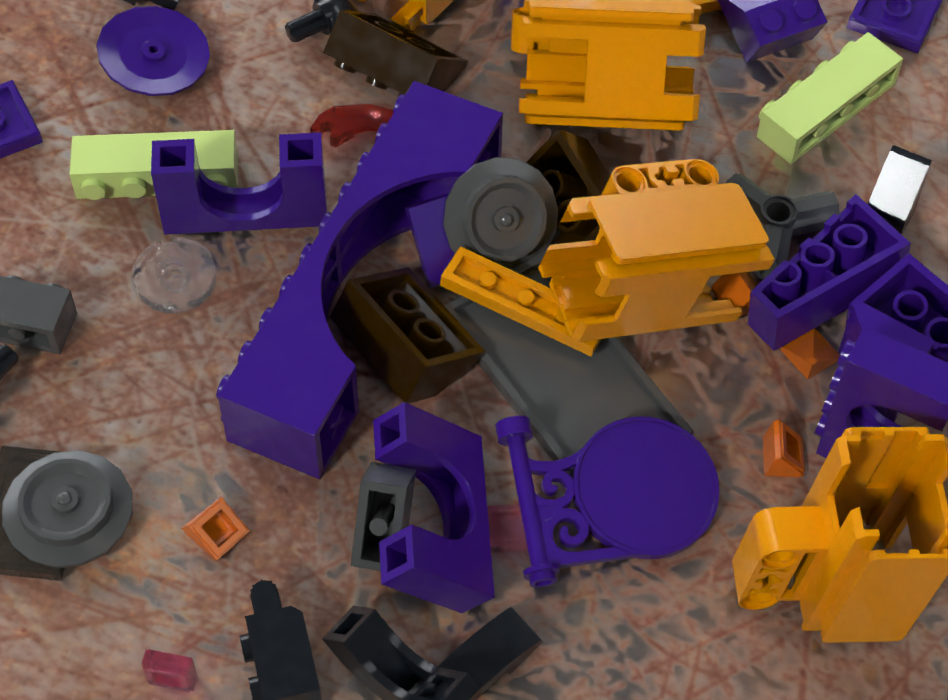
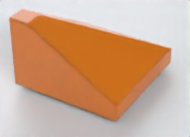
M816 328L781 347L784 355L807 380L836 363L840 356Z
M219 497L181 528L186 535L215 561L221 558L250 532L223 497Z

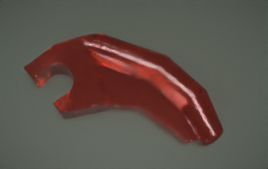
M373 104L333 106L318 115L310 127V133L321 132L322 134L324 132H332L329 136L330 146L336 148L353 139L355 134L364 131L378 132L382 123L389 122L393 115V110Z

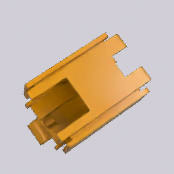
M524 0V7L512 10L510 46L514 52L527 54L526 78H520V89L537 90V93H527L525 98H519V113L525 114L524 122L527 124L684 130L685 121L698 120L700 94H694L695 69L686 66H666L667 55L690 57L704 55L706 27L699 24L701 6L692 4V0Z
M687 159L618 166L612 171L600 196L572 198L560 222L596 219L600 226L599 233L595 240L550 245L538 267L542 278L552 277L549 286L565 318L564 325L570 338L577 342L737 321L742 314L740 307L734 308L730 299L713 301L710 295L711 289L709 285H706L710 276L770 269L775 261L767 246L769 237L742 188L736 183L718 184L720 176L712 164L702 159Z
M850 427L845 429L842 436L835 440L802 506L771 507L757 512L752 517L732 559L738 605L748 610L769 608L779 601L799 600L803 623L801 624L802 631H821L822 642L825 643L890 642L904 639L948 576V504L943 486L948 476V437L944 434H930L927 427ZM863 521H865V525H870L868 529H864ZM908 523L913 549H909L907 553H885V550L872 551L878 540H883L885 548H892ZM794 575L795 582L792 588L788 589V584Z

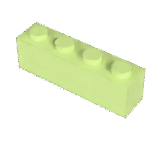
M869 32L855 42L853 40L848 42L837 56L830 61L824 60L821 62L813 74L803 81H796L785 95L777 101H769L762 108L759 114L760 123L757 138L788 163L793 164L894 86L897 82L903 58Z
M215 130L72 136L69 175L76 199L98 200L101 198L156 196L151 176L152 141L194 139L199 166L203 174L215 183L238 188V151L235 131Z

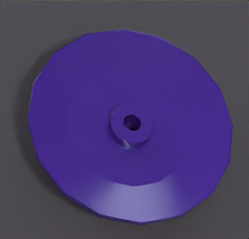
M159 6L134 7L116 14L102 27L96 43L99 64L108 77L128 91L147 96L174 95L192 87L205 74L210 58L207 37L198 25L178 11Z

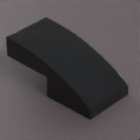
M510 607L474 633L438 667L468 673L479 686L468 700H477L505 671L511 674L543 640Z

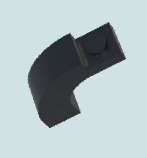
M352 606L322 638L347 669L382 700H468L479 687L468 673L438 667L415 653L394 633L376 609Z

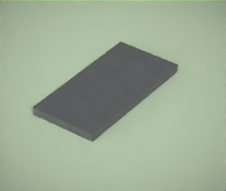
M546 251L511 269L550 288L549 282L552 277L542 278L538 269ZM463 296L444 305L486 351L477 363L517 415L530 418L534 437L553 461L573 455L583 448L598 430L614 421L629 417L659 418L676 424L693 435L694 430L617 337L601 339L592 357ZM574 468L566 471L571 477H573Z

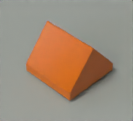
M748 272L722 275L711 286V290L718 300L730 299L734 308L740 307L742 310L741 317L749 314L750 292L757 284Z
M779 419L773 421L763 436L764 476H804L803 437Z

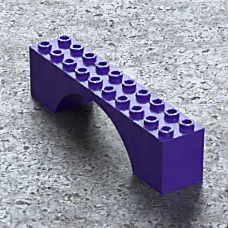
M416 81L412 83L405 95L401 94L398 97L391 119L388 123L384 122L379 127L375 144L371 151L362 154L357 166L356 175L351 182L347 181L342 186L338 197V204L332 213L327 212L320 223L318 236L313 244L308 243L304 247L293 276L288 275L284 279L273 308L268 307L264 311L255 337L252 341L248 340L244 343L238 356L237 366L231 375L227 374L222 378L218 386L216 397L219 400L221 421L223 422L228 442L319 480L321 479L359 413L356 365L341 350L327 324L334 296L345 277L364 256L385 241L411 230L405 207L450 193L455 181L474 164L495 157L501 158L502 112Z

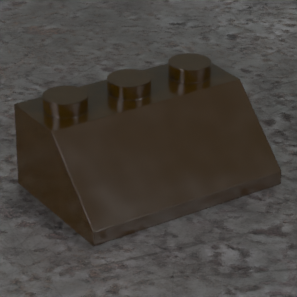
M340 10L323 51L324 54L335 59L334 65L350 73H355L357 70L367 75L365 80L367 83L380 89L387 90L390 87L398 91L397 97L401 94L405 95L414 81L445 92L468 63V60L375 13Z
M558 129L526 162L538 169L553 188L558 207L556 233L550 245L595 240L600 229L596 219L570 222L560 221L572 198L600 196L610 177V173L586 138Z
M409 267L349 279L330 315V319L365 357L370 366L379 373L393 389L394 393L403 402L408 404L437 396L478 362L486 352Z

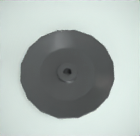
M495 157L474 164L455 181L445 201L443 227L449 247L454 253L461 246L511 270L547 250L556 233L558 207L553 188L538 169L519 159Z
M80 450L52 453L29 464L12 481L2 502V526L12 547L29 561L52 568L82 566L105 555L124 536L133 515L132 489L121 469L103 456Z

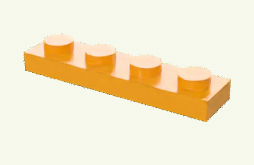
M461 246L441 275L440 286L592 357L601 339L577 342L570 338L564 325L565 318L551 288Z

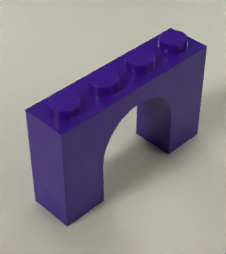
M321 132L279 134L280 172L269 182L249 188L227 187L207 178L200 169L194 139L152 141L151 176L164 235L320 227V223L327 213V190Z
M866 326L863 327L856 342L849 339L846 341L837 361L839 366L829 386L831 391L821 411L823 415L814 433L821 437L816 454L827 458L835 440L842 436L845 429L850 427H903L883 416L872 405L895 410L943 432L948 421V362Z
M403 402L373 420L375 460L389 465L416 469L415 477L429 489L438 504L443 520V536L411 524L379 542L381 585L459 613H464L495 598L482 436Z

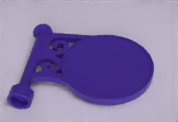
M511 416L495 424L498 443L508 446L531 563V566L523 571L524 579L529 580L531 587L540 588L556 583V575L560 572L559 568L630 558L661 559L679 554L691 547L702 537L715 516L720 493L719 480L714 463L706 449L693 435L669 421L643 416L614 421L598 430L578 452L555 461H536L528 457L526 442L533 438L529 417ZM574 468L573 477L567 474L566 471ZM532 474L545 475L541 482V489L547 496L555 495L558 486L553 485L552 482H560L565 488L564 496L555 500L539 497L535 493ZM572 499L574 500L576 509L567 508L570 505ZM567 521L574 524L578 532L573 537L569 535L567 526L561 527L558 539L565 547L576 548L581 546L586 541L589 530L597 540L608 548L580 552L564 551L555 544L552 535L553 530L559 523Z

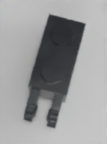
M261 579V581L252 585L253 588L250 589L254 614L245 616L248 633L239 635L245 663L254 661L257 676L248 678L252 699L322 700L303 612L293 606L282 608L276 584H273L272 580Z

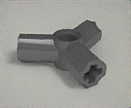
M735 173L726 181V183H736L742 188L769 237L767 246L775 261L770 269L751 271L760 280H764L784 260H787L793 236L823 230L824 223L834 213L840 214L839 202L835 194L829 191L791 199L784 195H770L743 174L738 175Z

